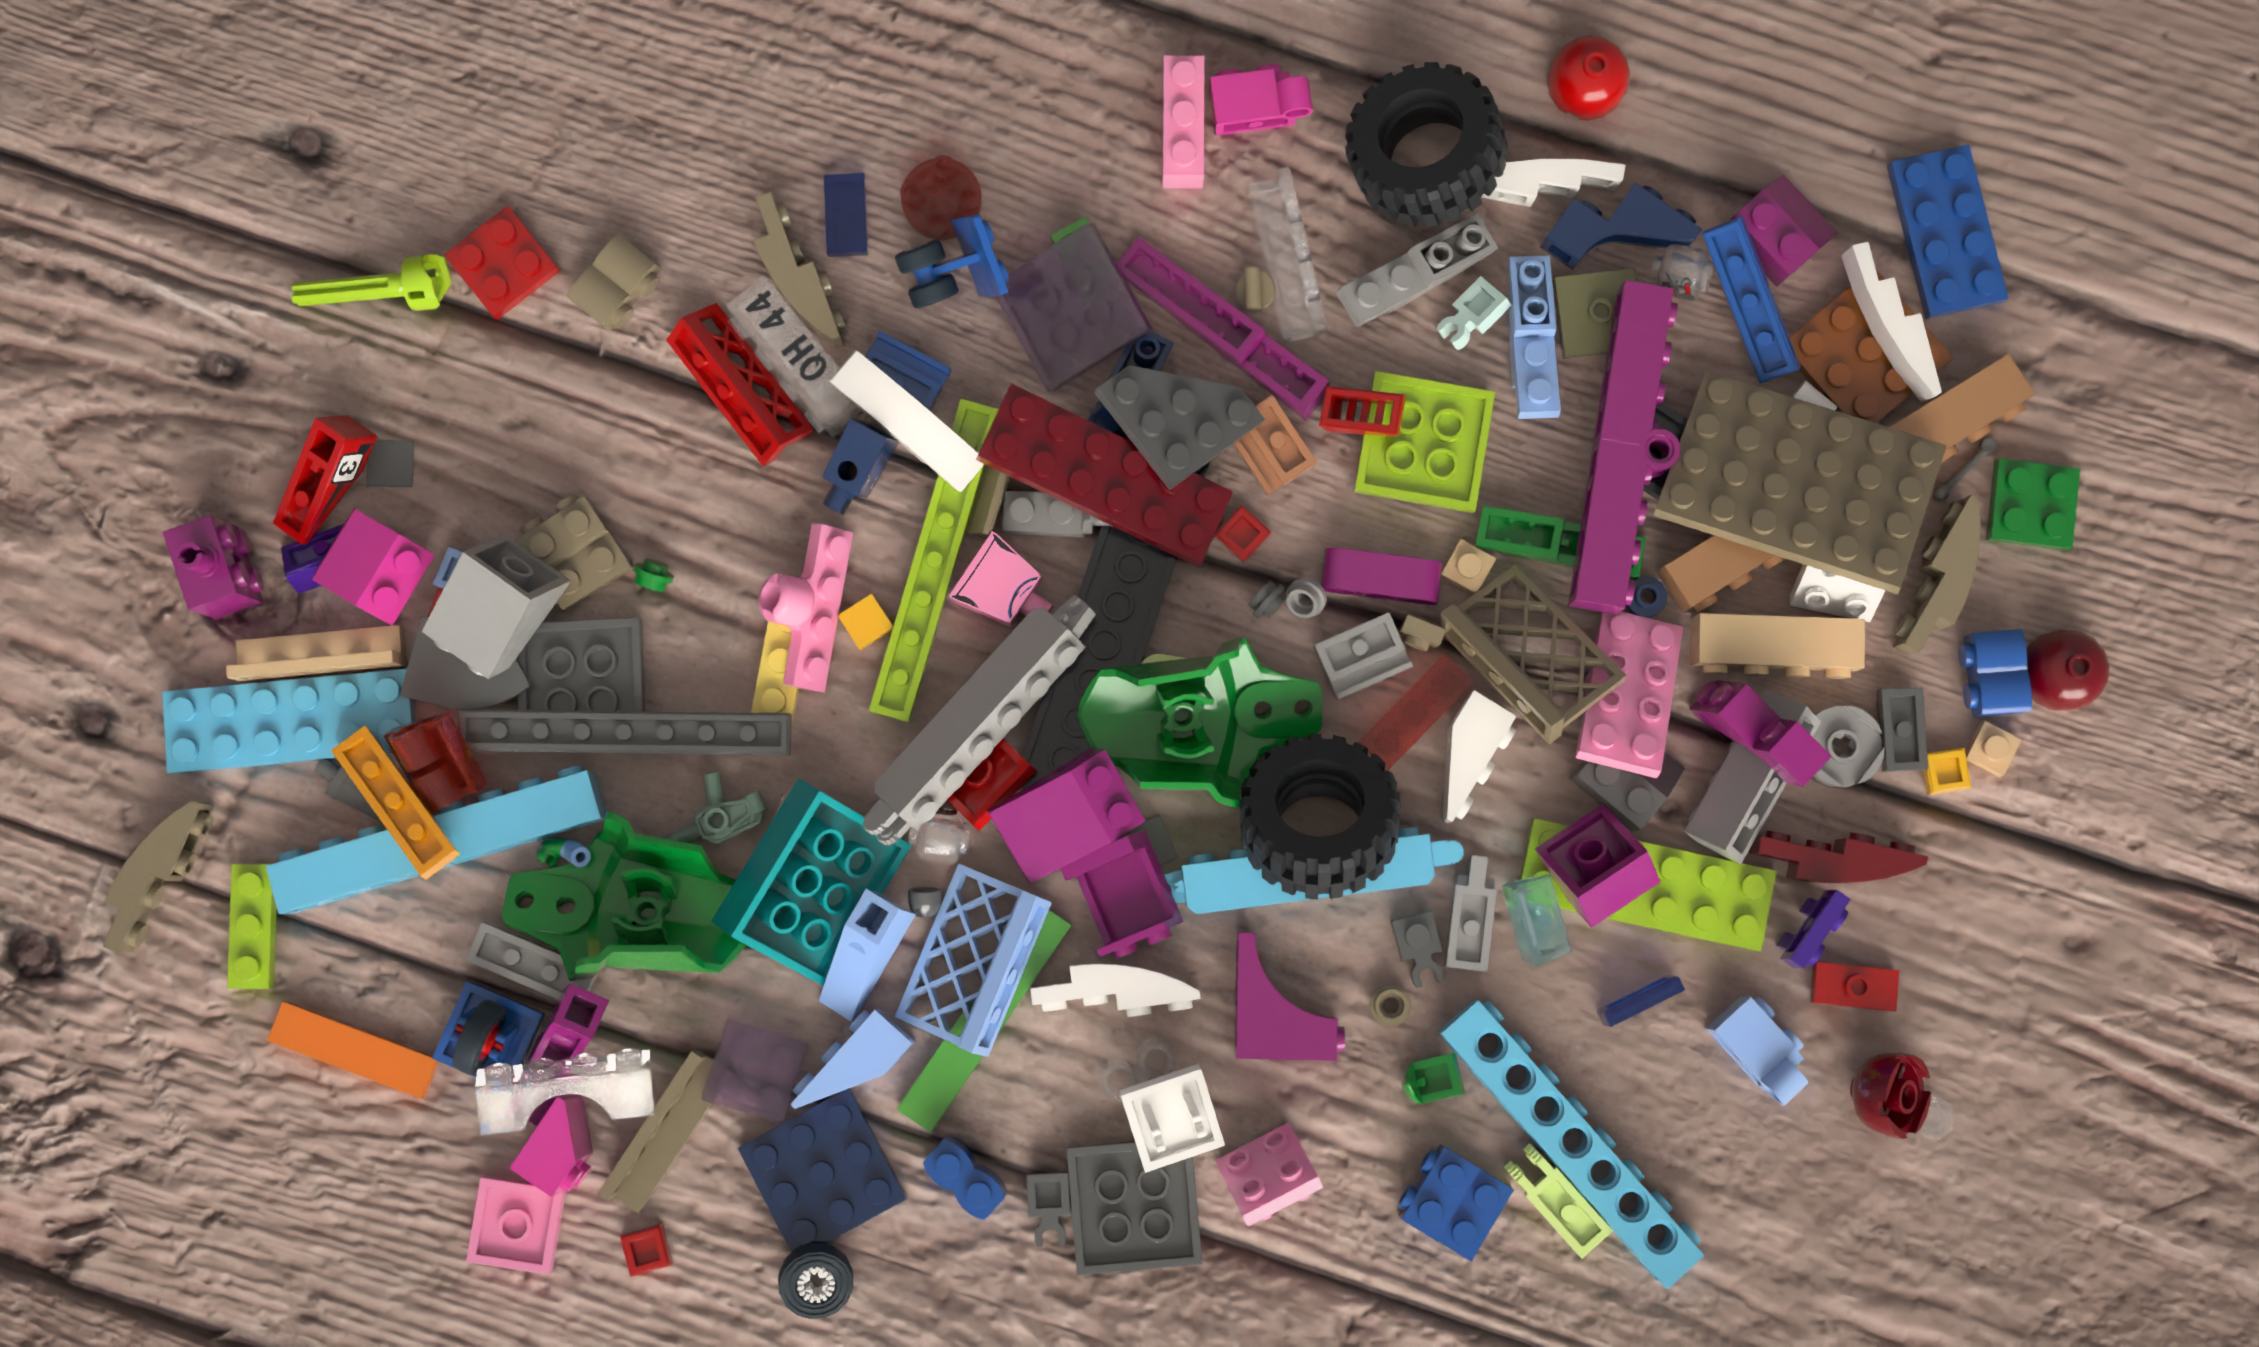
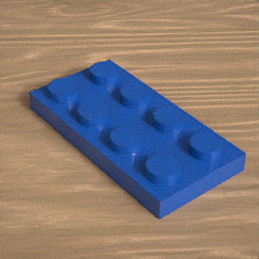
M1964 145L1891 161L1887 165V170L1925 320L1999 304L2008 300L2009 297L1970 146Z

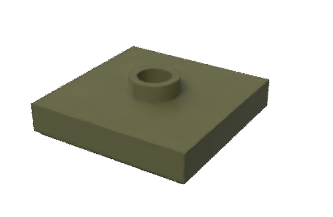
M1635 268L1554 277L1552 281L1563 359L1607 354L1616 293L1625 280L1637 282Z

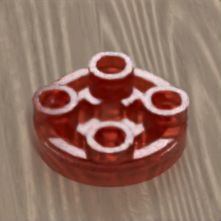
M939 155L934 159H929L917 165L908 174L900 189L901 204L907 221L918 233L931 239L947 240L955 238L957 236L951 222L952 219L974 214L980 215L982 193L976 176L967 166L947 155Z

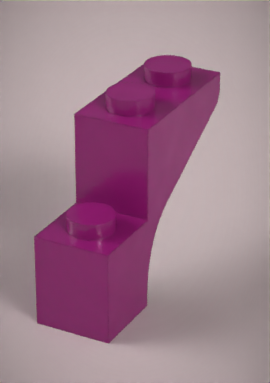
M1722 680L1710 681L1695 695L1697 701L1689 708L1702 722L1758 756L1787 784L1804 787L1832 757L1798 721L1781 719L1748 684Z
M571 983L562 991L546 1029L536 1039L504 1113L535 1126L539 1125L557 1096L562 1094L581 1054L593 1039L610 1000Z

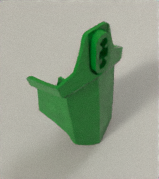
M1243 636L1222 643L1213 656L1101 668L1085 689L1076 714L1089 745L1093 748L1105 749L1114 766L1119 767L1129 775L1140 789L1208 790L1218 803L1230 807H1240L1239 800L1243 781L1250 776L1249 769L1262 754L1275 745L1281 746L1285 744V740L1294 737L1301 739L1308 737L1309 734H1317L1321 730L1322 688L1314 680L1291 676L1260 665ZM1307 700L1308 705L1304 711L1297 712L1294 710L1298 701ZM1265 701L1270 705V708H1267L1263 713L1258 714L1254 712V707L1259 702Z
M606 812L603 827L587 846L591 854V859L587 865L576 867L569 863L543 870L514 873L508 882L502 910V920L507 926L527 933L559 950L569 981L593 978L604 967L720 973L739 956L746 944L729 936L711 922L736 880L718 871L708 858L702 845L635 834L629 821L614 812ZM531 898L534 900L530 907L525 909L519 908V904L523 899ZM566 903L575 905L574 909L568 914L560 913L559 909H557V906L562 907Z

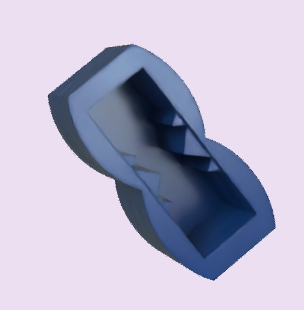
M2022 629L1978 632L1964 636V643L1959 645L1958 656L1961 667L1966 668L1969 677L1968 684H1965L1963 688V699L1966 708H1971L1973 718L2023 714L2032 711L2031 685L2027 672V651Z
M946 1136L923 1161L924 1168L931 1179L939 1186L954 1191L961 1207L978 1219L985 1220L1007 1194L1006 1187L999 1176L991 1169L977 1164L969 1148L956 1138Z

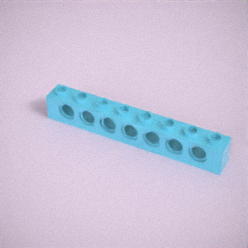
M1472 999L1436 1032L1607 1223L1655 1280L1666 1289H1669L1705 1256L1696 1246L1701 1239L1684 1221L1678 1226L1668 1213L1673 1209L1672 1206L1657 1190H1654L1651 1194L1640 1183L1645 1176L1630 1159L1626 1158L1622 1162L1612 1151L1616 1146L1612 1138L1600 1126L1593 1130L1584 1120L1588 1112L1573 1095L1566 1099L1555 1087L1560 1083L1557 1076L1544 1063L1537 1067L1529 1058L1528 1054L1532 1051L1531 1047L1517 1032H1514L1511 1036L1499 1024L1504 1020L1501 1013L1488 1000L1482 1004L1479 1000ZM1486 1033H1493L1498 1040V1048L1490 1056H1483L1478 1049L1479 1039ZM1514 1065H1521L1526 1072L1525 1081L1519 1087H1510L1506 1080L1507 1071ZM1549 1096L1554 1104L1553 1112L1549 1117L1539 1119L1534 1112L1535 1103L1539 1098ZM1577 1128L1582 1136L1581 1143L1574 1150H1566L1562 1142L1563 1135L1567 1130ZM1606 1160L1610 1168L1609 1175L1601 1182H1594L1591 1177L1592 1166L1597 1161ZM1634 1192L1638 1200L1636 1208L1630 1213H1622L1619 1208L1621 1197L1625 1193ZM1656 1224H1663L1666 1231L1664 1240L1658 1245H1650L1647 1238L1648 1231Z

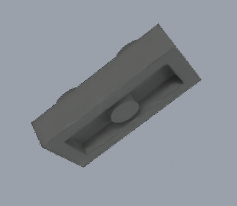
M1923 687L1877 690L1879 726L1882 732L1880 736L1882 747H1884L1882 772L1928 770Z

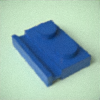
M881 331L878 332L874 344L869 348L865 356L929 411H931L943 389L946 379L952 372L951 368Z

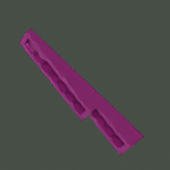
M1137 237L1114 267L1121 277L1305 421L1324 399L1326 386H1330L1328 379L1266 335L1263 327L1141 238Z

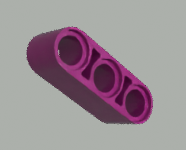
M1326 548L1321 586L1324 591L1330 593L1414 604L1437 605L1443 563L1430 559L1353 549Z

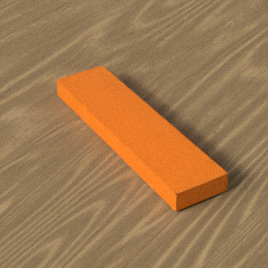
M282 1001L267 1041L420 1099L426 1097L439 1061L432 1059V1055L289 1001Z

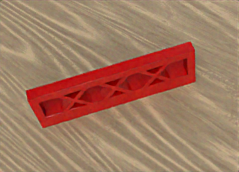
M717 303L683 316L666 341L762 466L775 461L786 446L808 436L814 428ZM711 318L721 331V336L708 332L701 322ZM727 352L739 355L745 362V368L733 364L728 358ZM752 383L763 386L769 393V399L758 396L752 389ZM780 415L788 418L796 429L786 433L776 420V416Z

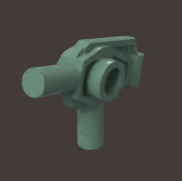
M720 773L705 774L703 779L708 805L695 811V823L668 834L669 840L691 843L702 837L704 840L719 844L762 824L764 812L768 808L760 791L751 793L736 801L724 802Z

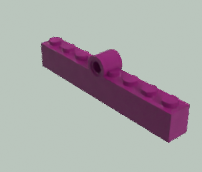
M1625 280L1616 293L1568 601L1569 607L1617 615L1625 609V605H1631L1633 600L1635 581L1629 580L1632 564L1637 565L1641 552V541L1636 540L1638 524L1643 525L1647 512V501L1642 500L1644 485H1649L1651 478L1664 474L1676 463L1680 456V443L1677 437L1668 430L1659 429V421L1654 420L1656 405L1661 406L1666 387L1665 381H1660L1662 366H1667L1671 355L1672 343L1667 342L1666 337L1668 327H1673L1677 315L1678 304L1672 302L1674 288ZM1649 447L1656 448L1661 453V460L1651 456Z

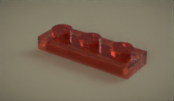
M1443 654L1358 743L1368 747L1370 755L1377 754L1386 763L1385 770H1389L1474 682L1447 655Z

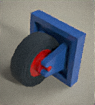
M466 981L432 1059L505 1091H511L546 1013L475 982Z

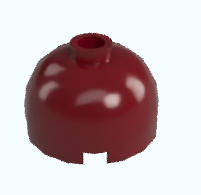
M2060 629L2040 635L2026 648L2027 672L2030 679L2032 699L2035 703L2049 710L2071 711L2087 706L2102 694L2109 680L2110 664L2105 650L2095 638L2081 631Z
M1883 1053L1869 1058L1861 1066L1851 1082L1850 1094L1858 1117L1867 1127L1880 1134L1900 1139H1906L1907 1133L1916 1134L1921 1129L1931 1102V1092L1924 1090L1923 1077L1930 1078V1075L1923 1060L1911 1054Z

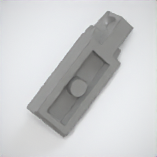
M1005 492L1002 531L1005 534L1085 537V534H1092L1093 525L1112 526L1043 492Z
M1469 854L1466 875L1457 874L1456 884L1453 887L1445 967L1483 972L1488 970L1497 889H1494L1495 879L1486 878L1487 856Z

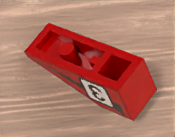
M349 415L316 417L273 524L299 543L308 544L363 472L377 435Z

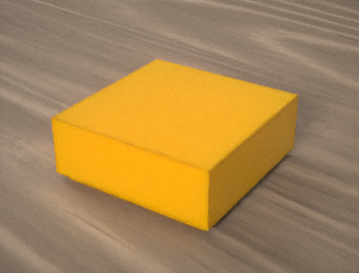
M873 594L868 595L837 615L860 651L893 630L892 623Z
M1965 748L1927 753L1928 770H1923L1927 795L1972 788Z

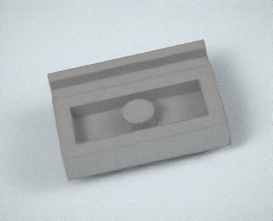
M1389 612L1313 646L1337 700L1413 667Z

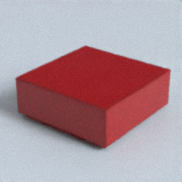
M1241 505L1217 530L1214 537L1244 563L1269 537L1271 531Z
M663 1223L620 1236L630 1277L673 1264Z

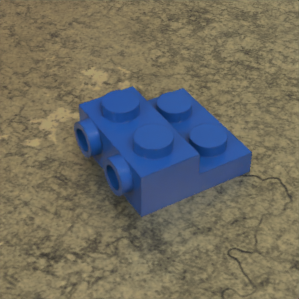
M1440 1144L1437 1151L1430 1149L1421 1162L1419 1171L1423 1172L1416 1186L1409 1185L1403 1192L1397 1204L1402 1209L1398 1216L1414 1228L1472 1262L1514 1189Z

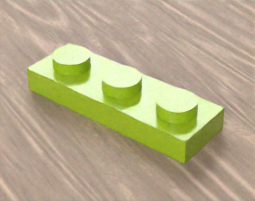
M232 864L227 989H274L277 906L266 866L271 864Z

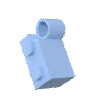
M1741 995L1705 1029L1761 1091L1768 1092L1780 1105L1784 1106L1808 1084L1805 1076L1796 1068L1804 1059L1798 1052L1804 1045L1788 1028L1782 1031L1772 1020L1775 1016L1774 1011L1760 997L1753 999L1750 996Z

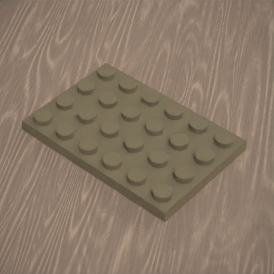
M1705 370L1680 440V456L1669 470L1654 516L1898 595L1947 445Z

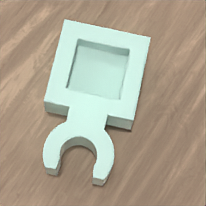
M1480 276L1452 304L1457 314L1443 319L1436 329L1444 339L1452 331L1458 330L1449 341L1456 350H1460L1469 342L1470 332L1474 328L1483 334L1512 305L1507 297Z

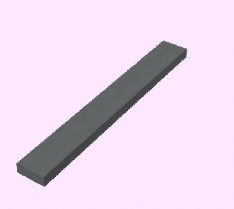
M458 709L457 751L791 756L792 714Z

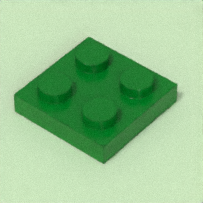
M2003 458L1995 460L1986 540L2065 551L2072 549L2080 468Z

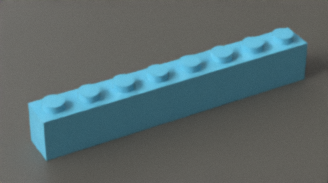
M574 766L558 771V779L543 783L542 777L518 783L519 790L503 795L502 789L493 790L478 795L479 802L464 807L463 802L458 801L438 807L439 814L433 817L460 853V855L441 869L604 821L607 811L596 772L583 771L582 766ZM383 825L358 831V839L344 842L343 837L318 843L319 850L304 854L303 849L278 855L279 862L266 866L278 914H294L420 875L389 831L384 830Z

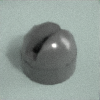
M935 887L908 889L910 910L917 917L930 918L935 915L940 909L941 889Z

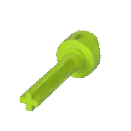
M434 254L407 256L403 260L401 272L294 282L291 285L293 291L291 299L293 304L297 303L298 306L405 297L407 304L414 311L432 310L440 306V301L452 284L449 267L444 257ZM435 269V273L427 274L426 272L427 270Z

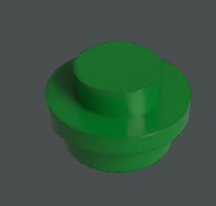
M648 558L644 560L643 564L635 563L633 567V572L636 573L634 582L654 591L664 592L667 584L673 582L674 575L667 572L669 567L667 564Z

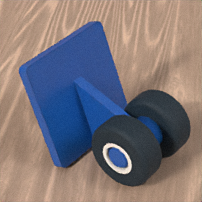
M979 214L961 216L951 220L963 255L936 265L946 255L940 240H932L902 251L895 256L899 271L902 274L913 272L918 285L908 291L914 308L926 307L956 295L959 289L952 274L940 276V274L968 265L979 296H1000L1008 293L1005 284L1009 281L1006 267L1001 259L996 260L991 246L994 243L993 232L988 222L982 220Z

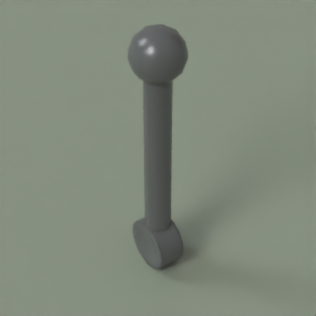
M1991 437L1983 439L1979 443V450L1944 485L1935 487L1933 491L1935 499L1940 501L1946 500L1949 497L1950 489L1985 454L1989 455L1996 451L1998 447L1996 440Z

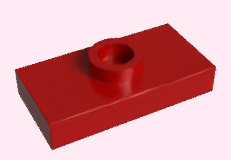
M1816 962L1812 970L1810 1003L1896 1012L1900 970Z

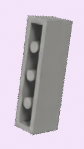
M1764 690L1760 698L1781 719L1798 721L1812 737L1814 736L1821 721L1806 705L1769 690ZM1733 740L1720 770L1710 779L1708 791L1699 807L1692 811L1688 820V826L1684 832L1700 846L1741 864L1787 783L1758 756Z

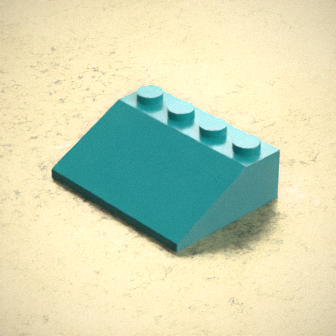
M798 778L711 922L734 939L824 986L843 928L865 889L883 894L912 845L898 838V841H895L894 844H890V846L887 844L885 846L878 841L875 834L872 835L863 827L864 823H862L864 816Z

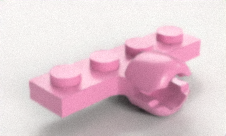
M812 524L801 577L798 578L779 573L773 574L765 580L760 589L758 606L764 618L770 622L786 625L791 629V642L783 685L825 693L838 621L837 615H839L852 543V532L824 524Z

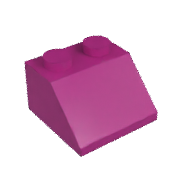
M354 508L311 579L353 605L393 626L435 554Z
M575 1090L557 1096L509 1168L550 1197L563 1191L569 1192L573 1186L577 1188L591 1169L587 1161L593 1154L583 1095Z

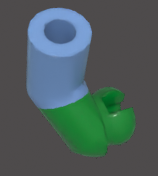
M553 837L544 839L540 843L542 845L536 853V858L550 867L557 864L560 856L576 867L587 865L591 859L589 850L578 841Z

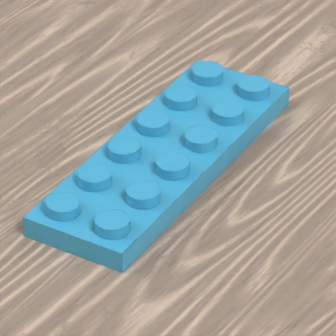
M407 669L162 691L167 773L179 774L336 759L331 750L364 725L373 732L388 754L418 751L415 700L400 696Z

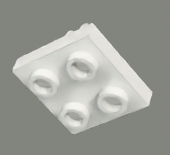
M1803 564L1790 593V606L1847 618L1865 619V621L1871 622L1885 590Z
M1199 1064L1119 1090L1145 1173L1225 1146Z

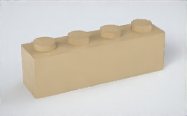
M1700 613L1691 618L1690 666L1703 667V674L1715 675L1728 674V668H1744V675L1767 676L1769 675V669L1785 670L1786 677H1810L1811 670L1826 671V678H1851V672L1865 668V619Z

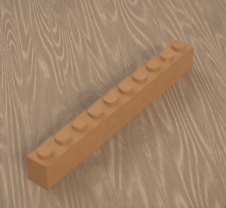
M2007 354L1890 426V428L1947 445L1942 459L1943 462L1959 452L1955 446L1958 442L1968 438L1972 444L1993 431L1989 423L2000 416L2006 423L2027 410L2023 402L2036 394L2010 354ZM1714 535L1656 572L1682 612L1694 606L1699 613L1719 600L1715 594L1717 591L1727 585L1731 591H1734L1754 579L1750 574L1751 570L1761 564L1768 570L1786 558Z

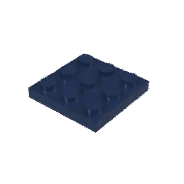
M851 1088L834 1095L737 1148L791 1252L809 1243L826 1244L908 1198Z

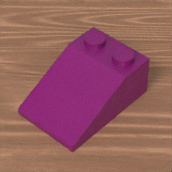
M1093 747L987 812L1024 877L1030 884L1112 843L1146 821L1106 750Z

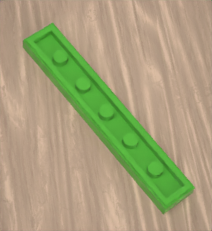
M1051 910L1047 913L999 1032L1072 926ZM964 1011L950 1030V1032L961 1036L967 1021ZM943 1040L897 1110L931 1133L983 1056L970 1053L959 1048L956 1044Z

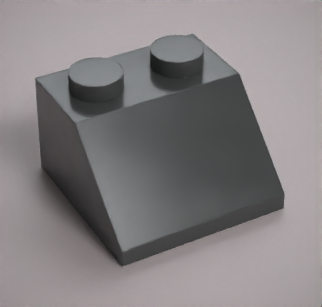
M1664 751L1662 770L1657 778L1583 760L1569 779L1598 804H1604L1629 830L1637 831L1642 830L1666 801L1685 768Z

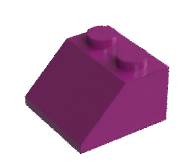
M1784 174L1764 188L1730 219L1733 220L1740 216L1744 217L1765 275L1776 287L1838 234Z
M1604 804L1535 848L1537 855L1569 903L1591 928L1661 882L1648 851Z

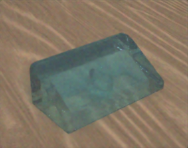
M1541 875L1502 885L1519 951L1524 962L1536 967L1572 952L1551 875Z

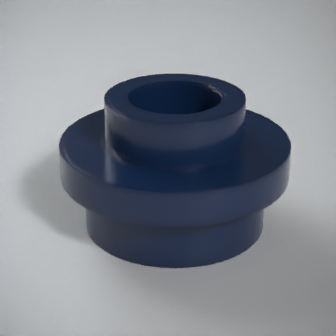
M1648 576L1634 580L1635 591L1631 605H1627L1630 611L1635 615L1646 618L1659 614L1667 603V592L1664 585L1656 578ZM1647 589L1653 593L1654 600L1651 604H1646L1641 600L1640 594L1642 590Z

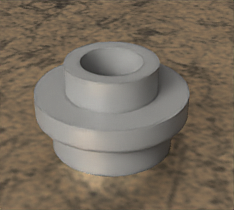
M1300 578L1293 581L1286 592V602L1289 610L1300 618H1310L1320 614L1327 602L1326 593L1322 586L1308 578Z

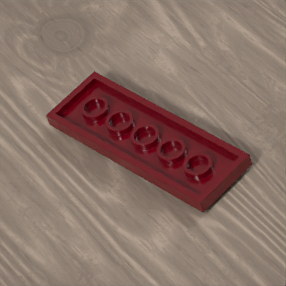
M1012 383L1007 389L975 459L1196 567L1202 564L1233 491L1196 473H1193L1169 490L1131 441Z

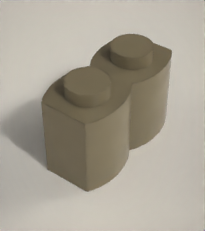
M616 234L601 250L593 264L576 280L566 296L610 332L614 327L621 328L629 321L634 312L632 306L641 295L646 297L653 292L659 283L660 278L658 274L661 269L620 234Z

